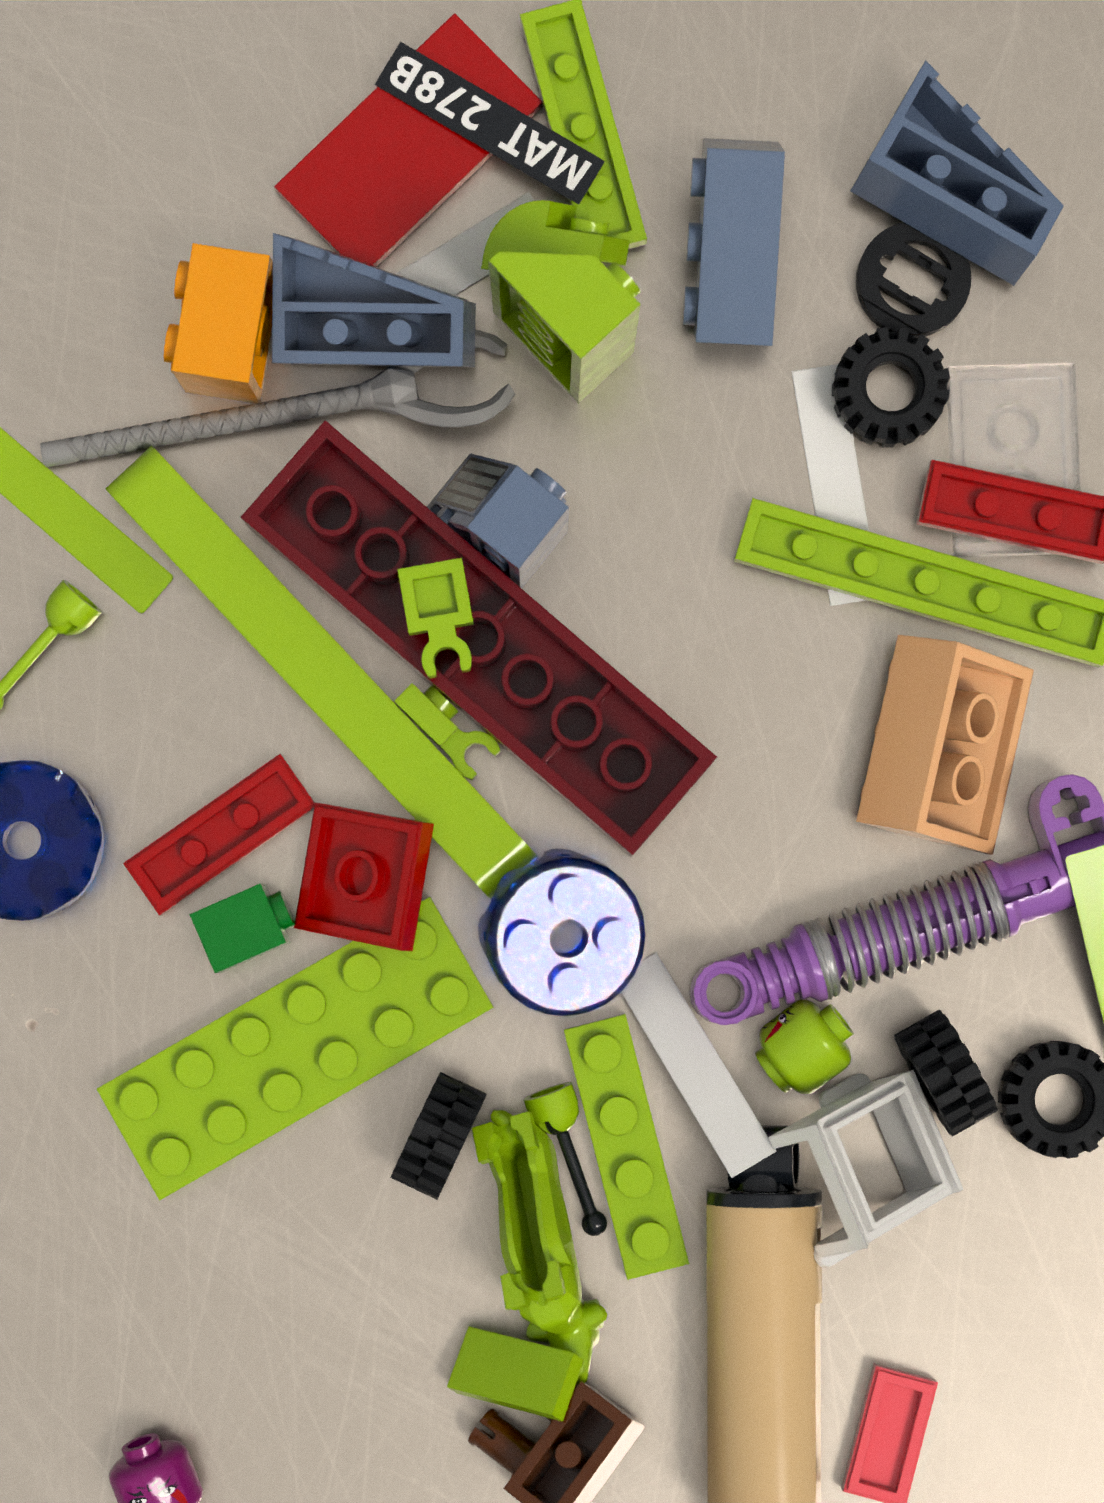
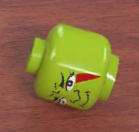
M800 999L760 1029L759 1041L762 1048L756 1051L755 1055L765 1072L781 1091L788 1093L794 1089L800 1094L810 1095L850 1065L851 1053L845 1041L854 1033L843 1016L832 1004L821 1010L815 1003Z

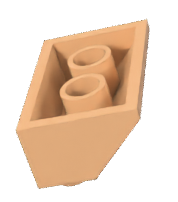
M898 635L893 659L889 666V677L881 713L875 728L874 744L866 780L861 791V802L856 822L901 835L993 855L1034 670L960 642Z

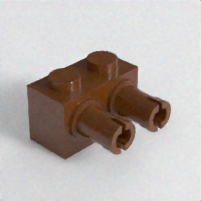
M581 1381L573 1391L563 1422L547 1418L551 1421L550 1425L536 1443L501 1417L495 1409L489 1410L479 1421L496 1435L495 1438L483 1429L480 1430L475 1427L469 1436L468 1442L473 1447L479 1448L512 1474L511 1479L503 1489L521 1503H591L645 1426L597 1389Z

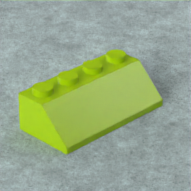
M498 251L489 260L493 313L578 404L634 353L641 304L635 297L641 291L634 280L617 263L613 262L606 268L595 255Z

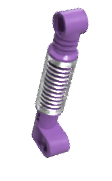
M1073 774L1047 780L1035 789L1028 805L1029 819L1040 851L1002 864L989 859L983 862L979 861L977 865L973 863L971 868L966 865L964 877L960 878V875L953 870L951 881L946 882V879L939 875L937 886L933 887L930 881L925 880L924 890L920 892L917 886L912 884L910 887L911 895L906 896L902 890L898 889L896 900L892 901L889 895L884 894V904L879 906L876 900L871 898L869 901L870 909L864 910L862 904L857 903V913L852 915L844 907L842 910L843 918L838 920L836 915L830 912L828 917L834 934L832 936L826 932L821 918L816 917L815 921L810 919L808 923L804 921L803 924L795 925L790 935L781 939V948H778L773 941L766 944V953H762L761 949L756 947L751 949L752 957L748 959L745 953L741 952L715 962H710L701 967L692 978L689 990L691 1004L697 1014L706 1021L720 1025L737 1024L742 1020L764 1013V1004L768 1003L771 1010L780 1008L779 999L781 998L784 999L787 1005L794 1003V994L796 993L799 994L802 1000L811 997L822 1002L828 999L831 1000L833 996L838 998L841 986L847 992H852L854 981L865 989L868 977L878 984L882 978V973L892 979L895 974V968L901 973L906 974L909 969V963L919 970L923 964V959L933 965L937 958L936 954L940 958L947 960L950 950L960 956L964 946L974 951L977 941L987 947L991 937L1001 942L1002 938L1007 940L1008 937L1017 935L1022 924L1075 907L1065 858L1069 855L1104 845V803L1100 793L1089 780ZM1061 796L1064 800L1074 798L1077 802L1078 810L1069 814V820L1067 817L1055 818L1052 812V806L1061 802ZM1087 821L1091 822L1093 834L1057 846L1053 833L1069 828L1071 825ZM844 971L847 973L848 984L843 977ZM719 974L732 976L740 986L741 994L739 1001L728 1011L716 1010L707 1000V986L712 978Z

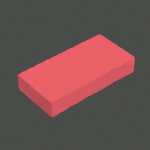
M873 1363L841 1486L843 1492L884 1503H907L938 1385L935 1379Z

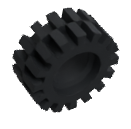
M888 327L877 328L875 333L869 336L865 333L857 338L851 348L848 347L835 371L832 396H835L836 404L834 409L837 417L842 416L846 422L844 427L851 434L854 431L863 437L861 441L869 445L874 441L882 443V448H893L898 443H903L905 446L914 442L917 437L924 436L932 428L948 401L950 390L947 389V383L950 380L949 369H944L941 363L944 356L938 348L933 351L927 345L930 339L920 334L918 338L909 335L910 329L899 327L897 331H888ZM881 365H897L904 368L911 375L915 386V393L912 402L905 408L897 411H886L877 407L870 400L866 390L867 378L875 368Z
M940 1009L894 1035L899 1051L907 1062V1067L910 1071L914 1070L928 1104L935 1111L939 1121L949 1135L953 1137L998 1111L995 1099L989 1092L990 1089L982 1078L980 1069L971 1058L965 1043H962L958 1032L953 1025L951 1026L949 1019Z
M1050 1041L1049 1043H1037L1029 1046L1030 1050L1025 1053H1019L1011 1060L1014 1064L1009 1071H1004L1001 1078L1004 1084L1002 1091H998V1102L1002 1104L1003 1113H1000L1004 1124L1008 1125L1012 1131L1010 1134L1018 1142L1024 1144L1028 1149L1047 1157L1056 1159L1057 1157H1065L1070 1159L1079 1157L1078 1154L1084 1151L1092 1152L1099 1147L1097 1142L1104 1137V1063L1099 1059L1100 1056L1081 1045L1064 1041ZM1055 1074H1065L1072 1077L1079 1084L1083 1094V1104L1079 1114L1065 1124H1051L1045 1121L1038 1113L1035 1105V1094L1038 1086L1044 1079Z
M440 1072L390 1178L437 1200L487 1094Z

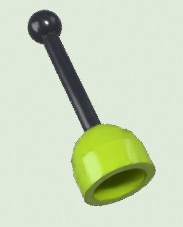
M572 1082L557 1084L537 1091L523 1099L527 1112L530 1111L532 1113L535 1124L546 1134L557 1136L584 1212L582 1228L590 1236H599L606 1230L607 1219L603 1213L596 1210L569 1134V1130L576 1122L579 1114L578 1099Z

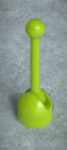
M62 580L45 603L48 627L0 681V710L4 705L5 694L58 634L67 636L81 634L102 614L101 610L86 595L68 581Z

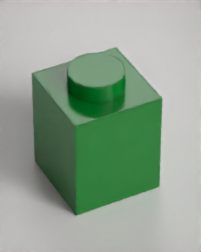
M263 883L189 914L215 974L225 972L291 943L286 929L295 926L292 913L282 892L277 891L270 894L267 885Z

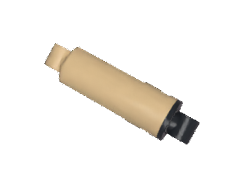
M761 1125L768 1138L788 1127ZM799 1143L776 1148L777 1152L733 1178L728 1173L729 1187L706 1189L708 1503H821L820 1303H822V1267L815 1261L814 1246L821 1241L822 1191L798 1187L800 1169Z

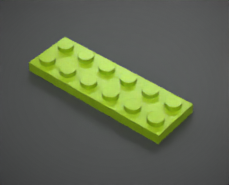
M428 897L420 905L413 951H400L352 941L97 1088V1091L160 1201L494 1008L432 898Z

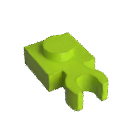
M462 558L397 569L408 633L410 636L428 633L429 642L422 653V666L429 679L437 677V669L434 663L435 657L440 651L445 649L453 650L459 655L463 673L470 672L472 667L470 649L462 639L457 637L455 629L457 627L474 625Z

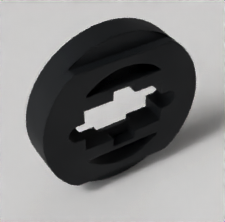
M906 223L893 225L879 233L865 249L856 273L858 299L871 321L880 328L888 327V331H897L899 327L910 329L909 334H922L924 336L941 331L957 317L968 299L971 288V268L968 259ZM908 244H920L933 249L942 257L947 267ZM897 253L932 272V275L945 282L941 291L947 295V300L941 301L935 298L932 305H929L918 297L911 296L899 289L898 285L883 277L887 268L880 263V259L887 258L892 261ZM880 291L920 315H909L895 310L884 300Z

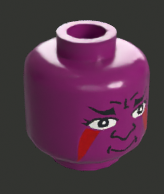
M156 1433L145 1434L126 1443L121 1449L124 1456L113 1465L109 1472V1481L118 1503H200L204 1495L200 1480L184 1443L176 1440L160 1441Z

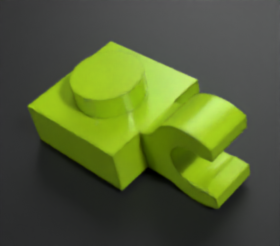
M411 683L394 700L396 705L453 760L455 768L463 777L469 780H473L477 776L474 769L465 761V753L469 747L477 744L483 745L495 757L501 752L498 743L489 734L482 731L463 732L459 730L451 721L459 711L432 685L422 693Z

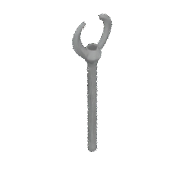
M475 330V348H483L491 353L505 356L507 344L496 335ZM389 366L372 379H368L355 386L277 399V401L270 400L258 404L243 405L238 408L232 407L219 410V412L211 411L201 413L200 415L194 414L181 417L180 419H167L161 422L142 424V426L124 427L123 429L108 430L103 433L86 434L84 437L76 436L43 442L40 444L41 455L45 467L78 462L79 460L95 459L98 456L106 457L116 455L117 453L133 452L137 449L144 450L151 446L160 447L175 444L176 442L182 443L195 439L209 438L214 435L220 436L222 434L247 431L253 428L269 427L272 424H285L291 421L296 422L307 420L311 417H323L358 409L380 410L395 415H402L413 421L431 426L446 428L466 427L480 424L495 417L510 404L515 393L510 384H507L490 400L480 404L463 407L441 406L420 400L418 397L414 374L423 368L422 366Z

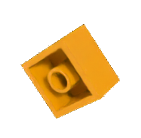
M193 243L190 262L180 260L175 278L174 297L175 299L182 300V310L179 325L170 323L168 326L164 345V362L171 363V372L186 393L255 404L261 402L272 336L273 262L270 255Z

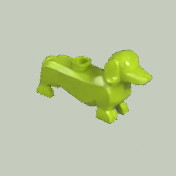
M493 1110L490 1114L493 1123L488 1122L472 1127L478 1162L482 1165L489 1163L498 1187L500 1244L502 1257L508 1273L500 1275L505 1309L519 1310L521 1317L530 1322L526 1332L529 1340L549 1342L550 1347L574 1352L583 1358L584 1362L576 1384H579L581 1381L585 1383L588 1380L593 1347L599 1343L600 1329L604 1327L607 1313L600 1305L599 1300L582 1299L578 1263L560 1186L554 1144L550 1137L535 1124L530 1111L512 1115L505 1110Z

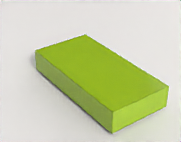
M468 1326L447 1388L460 1395L563 1422L584 1359L574 1352Z

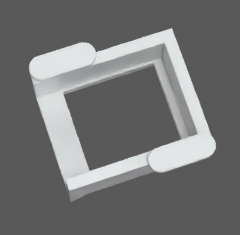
M914 1070L870 1081L862 1073L853 1075L821 1093L819 1097L821 1109L769 1136L773 1149L808 1141L844 1228L826 1237L814 1246V1258L821 1267L833 1266L856 1251L868 1248L871 1241L952 1193L963 1190ZM871 1111L874 1112L907 1191L872 1213L837 1131Z

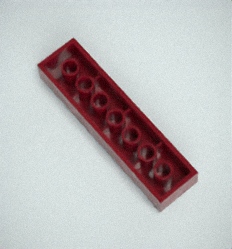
M326 420L241 516V519L250 530L424 680L435 687L482 730L492 736L497 743L630 857L635 854L716 760L717 756ZM462 558L474 625L457 627L455 629L457 637L462 639L470 649L472 667L470 672L463 673L459 655L453 650L445 649L440 651L435 657L434 663L437 669V677L429 679L422 666V653L429 642L428 633L412 636L408 633L397 569Z

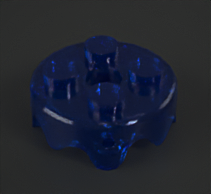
M32 760L0 763V918L19 921L46 918L69 907L84 894L94 881L102 861L104 847L102 819L91 796L79 782L66 772ZM29 822L38 829L41 836V845L34 856L20 860L10 853L7 846V836L15 825Z
M549 849L538 860L507 872L497 884L492 900L486 912L480 917L478 924V936L481 947L498 982L513 998L527 1008L546 1015L556 1016L588 1013L606 1005L619 995L638 969L643 957L646 937L642 909L636 895L624 879L602 862L567 849ZM565 920L579 922L582 928V939L579 945L566 953L552 950L550 934L553 928Z

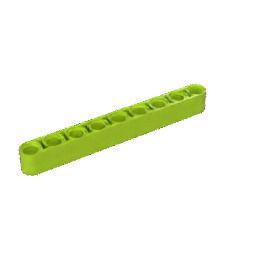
M153 446L149 447L105 488L416 821L434 824L432 838L491 900L498 896L538 858L524 840Z

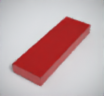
M936 460L929 462L916 522L917 525L1104 564V496Z
M279 754L123 864L158 915L162 916L314 810L315 801L282 754Z

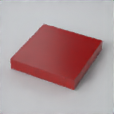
M315 802L294 928L400 951H413L434 824Z

